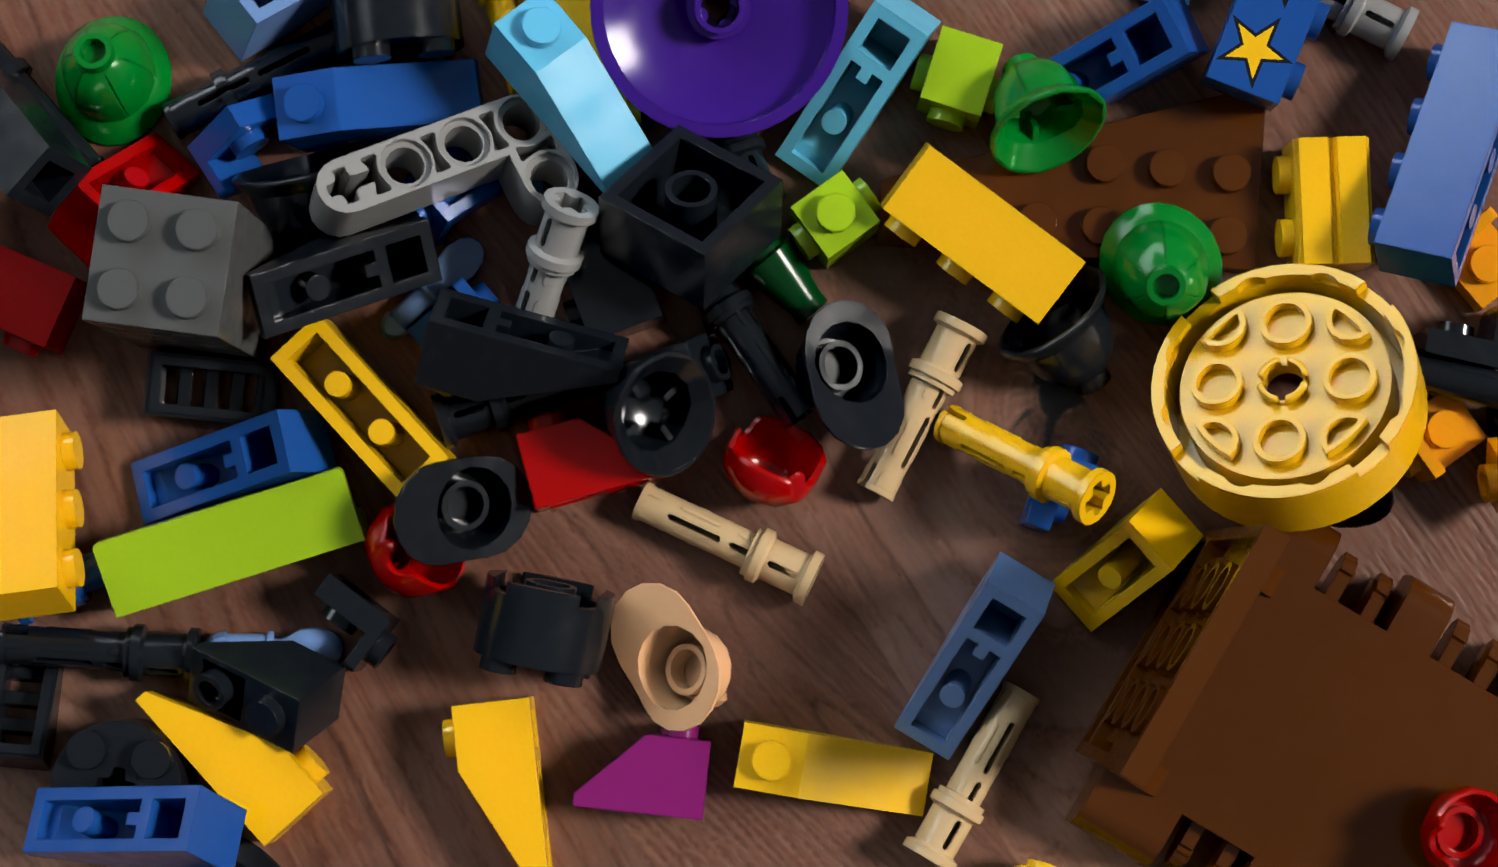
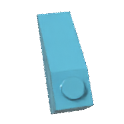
M526 0L493 24L485 55L602 193L652 149L648 139L587 37L555 0Z
M874 0L841 51L831 74L820 90L809 101L775 156L819 186L841 171L901 84L941 21L911 0Z

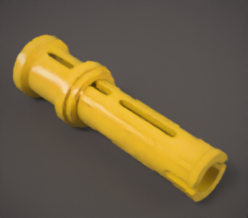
M949 405L948 412L943 410L936 419L934 437L939 443L955 450L957 449L971 458L1020 481V483L1025 485L1026 491L1034 500L1040 503L1053 501L1070 510L1073 518L1083 525H1092L1099 521L1112 503L1116 490L1115 475L1105 468H1095L1092 470L1073 461L1071 454L1062 447L1047 446L1041 448L1037 445L1035 446L1005 429L972 415V413L957 405Z

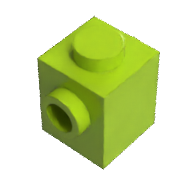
M943 25L933 56L921 52L909 88L921 92L916 110L928 114L926 118L928 123L954 132H961L964 126L975 129L982 111L994 115L993 99L996 87L1002 78L994 75L1003 44Z
M841 170L790 207L789 220L793 226L787 229V232L807 260L810 261L816 256L824 268L828 269L877 233L880 220L875 213L881 209V205L872 190L861 178L851 182L845 172Z

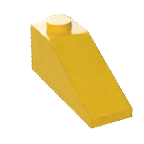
M161 690L145 691L135 700L218 795L247 810L244 824L263 846L277 841L333 790L324 779L330 773L328 767L306 744L292 754L189 701Z
M534 696L451 706L452 719L442 721V735L446 758H457V768L460 776L518 866L553 867Z
M745 720L733 787L798 799L923 817L934 753Z

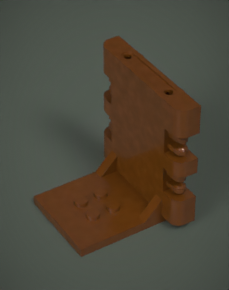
M1238 523L1236 527L1204 531V537L1195 545L1075 750L1097 765L1065 820L1142 867H1148L1157 857L1182 815L1186 819L1170 844L1163 864L1168 867H1182V865L1187 863L1205 829L1221 839L1203 867H1231L1240 850L1242 852L1233 867H1430L1424 859L1421 850L1420 828L1432 801L1439 795L1460 786L1490 790L1498 797V641L1492 639L1479 650L1475 661L1465 677L1451 670V667L1466 645L1470 633V625L1459 618L1453 621L1444 632L1453 614L1455 601L1416 577L1403 575L1374 624L1375 618L1392 589L1393 579L1380 572L1379 575L1368 583L1354 611L1338 603L1345 588L1357 571L1358 558L1348 552L1340 556L1319 591L1316 590L1315 586L1332 559L1341 539V533L1330 526L1307 531L1281 532L1268 523L1248 526Z

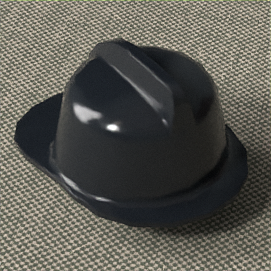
M842 299L825 304L812 316L805 331L804 340L797 352L795 371L798 380L813 399L821 423L835 439L855 449L870 451L883 447L899 433L904 418L903 395L888 329L878 314L861 302Z
M479 455L439 461L419 468L404 482L395 500L393 525L397 541L406 554L424 565L443 566L488 558L507 551L522 537L530 521L533 500L528 481L517 466L501 457Z

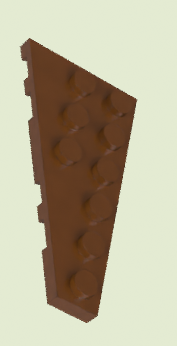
M1226 94L1103 124L1092 143L1080 154L1059 167L1041 173L1022 174L1009 171L996 162L991 152L953 161L1080 256L1084 261L1099 262L1104 234L1112 222L1124 211L1140 204L1162 202L1190 211L1207 226L1214 235L1220 249L1223 263L1222 272L1245 273L1256 269L1265 110ZM902 174L881 179L879 191L880 205ZM881 206V209L878 211L880 224L876 233V246L937 250L923 238L916 247H913L884 225L891 215L882 209Z

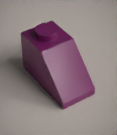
M661 726L660 733L648 732L576 790L573 797V806L703 820L712 739L699 738L700 726H695L687 731L667 730Z

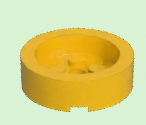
M1305 263L1271 265L1239 274L1222 282L1210 290L1212 297L1200 305L1187 319L1182 315L1164 339L1157 355L1151 382L1152 409L1157 428L1180 476L1196 497L1210 509L1227 519L1245 526L1268 523L1281 532L1307 531L1344 521L1372 506L1385 496L1409 469L1418 453L1427 425L1428 397L1425 380L1412 335L1401 313L1393 304L1390 306L1382 297L1367 288L1364 280L1342 270L1322 265ZM1291 373L1303 379L1294 392L1285 395V400H1279L1278 396L1267 392L1269 383L1278 375Z

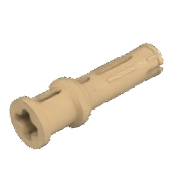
M937 310L933 318L937 326L920 358H912L908 366L910 368L908 374L912 379L903 396L904 418L899 433L887 445L875 449L870 461L856 482L891 502L894 501L902 480L913 463L947 396L953 397L955 392H960L963 384L959 378L976 345H984L988 338L981 330L943 311Z
M651 482L647 483L632 513V519L636 521L640 520L685 541L689 545L698 547L741 567L739 574L744 576V580L754 583L759 579L793 595V602L800 606H803L826 556L819 551H815L810 555L777 539V532L769 528L766 530L760 528L755 533L703 507H699L666 492Z
M1005 680L947 786L945 787L940 784L938 789H933L929 796L933 804L915 836H907L902 844L940 867L958 866L954 861L957 852L972 826H980L985 818L982 816L985 810L980 807L1004 762L1009 757L1013 746L1035 707H1038L1040 700L1032 694Z

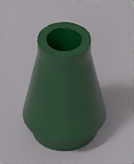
M781 234L745 269L746 272L742 276L787 311L798 324L812 316L827 302L826 297L819 290L791 236L785 239Z

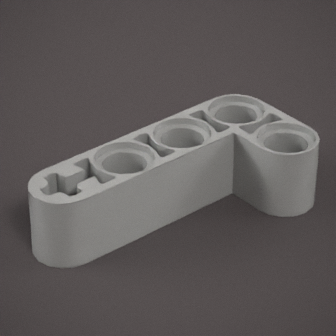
M513 94L331 160L322 167L317 175L310 199L309 212L311 220L324 233L337 237L348 236L498 180L516 215L527 224L540 227L545 212L541 205L543 195L536 191L531 181L540 180L547 182L553 187H566L577 190L579 174L567 150L521 96ZM511 125L521 128L529 136V140L514 139L508 135L504 126ZM453 146L463 148L469 152L473 161H457L449 155L446 148ZM390 168L405 169L412 174L415 182L409 184L399 183L390 177L387 170ZM331 192H337L338 195L331 197ZM354 197L353 203L348 204L346 200Z

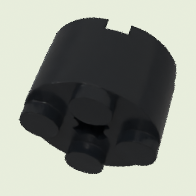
M330 0L337 59L348 64V66L450 60V55L455 54L464 47L459 0Z
M507 570L488 571L473 647L474 651L481 654L479 668L506 675L518 674L519 666L544 671L543 681L572 688L582 687L583 679H589L590 675L601 673L616 596L614 593L606 590L597 600L592 598L594 586L587 583L545 574L523 572L522 583L518 584L505 582Z
M132 718L99 723L74 734L60 752L53 767L50 788L116 786V777L124 774L125 780L135 783V786L198 785V772L154 721Z

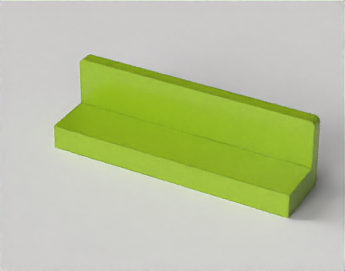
M334 467L98 541L93 546V553L115 616L119 618L365 541L366 533L370 527L363 506L357 508L355 506L344 470L341 467Z

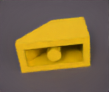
M1160 488L1117 522L1051 581L1055 583L1054 591L1092 632L1172 572L1204 535L1166 492Z

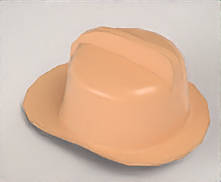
M641 583L627 590L616 603L610 622L611 644L619 664L653 722L667 730L687 731L700 725L713 711L714 707H719L727 700L726 691L731 680L732 669L728 649L717 635L703 628L690 605L677 591L662 583Z

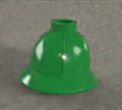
M124 16L104 17L89 22L77 31L65 45L58 60L55 73V92L61 112L85 139L104 146L125 145L140 139L150 131L161 118L164 112L161 103L168 102L172 87V68L169 54L161 39L147 25L136 19Z
M1032 53L1017 54L1005 63L1002 70L1003 76L996 87L993 99L996 125L990 136L991 153L1000 166L1009 171L1022 174L1041 173L1069 162L1092 143L1104 124L1107 112L1105 100L1098 92L1079 85L1075 78L1061 64L1048 58H1037Z
M1154 202L1140 204L1127 209L1112 222L1104 234L1100 248L1099 268L1103 271L1107 280L1106 290L1121 310L1132 318L1144 323L1165 326L1175 324L1181 315L1187 319L1200 305L1212 297L1210 290L1219 285L1222 278L1223 263L1214 235L1194 214L1176 205Z

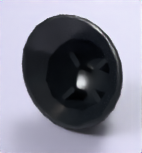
M338 147L274 162L235 175L231 182L242 193L250 196L260 220L273 231L275 237L289 243L290 249L293 251L326 234L317 228L311 220L309 212L310 199L319 171L331 160L363 149V147ZM331 192V197L338 195L337 192Z
M1083 266L1039 324L1025 314L1018 323L1011 320L1000 337L998 345L999 354L1008 360L1023 362L1030 371L1042 380L1060 386H1073L1078 395H1088L1105 386L1111 379L1106 365L1113 353V329L1108 313L1103 306L1107 280L1103 271L1095 266Z
M664 351L646 360L633 361L622 367L618 383L604 385L601 390V409L607 430L615 437L621 455L639 472L654 477H669L689 468L705 451L713 433L716 401L708 374L701 364L690 355L677 351Z

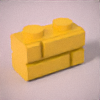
M1301 137L1289 141L1282 148V156H1275L1272 163L1273 191L1275 194H1284L1285 219H1277L1275 225L1274 239L1277 256L1287 257V264L1305 263L1322 265L1344 272L1363 271L1375 264L1374 246L1368 244V231L1373 216L1369 137Z

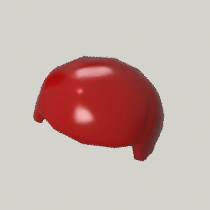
M757 416L742 433V429L737 427L727 442L722 459L726 476L742 495L751 501L771 507L798 503L811 492L825 467L827 460L824 448L809 432L796 425L784 429L780 419L769 416Z
M395 503L382 508L368 529L365 540L367 558L379 581L393 594L404 598H417L456 586L465 572V561L443 566L424 565L409 557L397 541L393 525Z
M1460 786L1439 795L1432 801L1420 828L1421 850L1430 867H1498V797L1493 792L1471 786Z

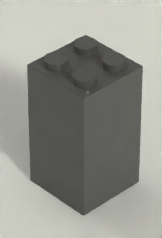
M102 184L82 320L142 348L265 363L269 338L265 339L260 335L245 274L280 257L283 240L275 237L269 227L237 201Z

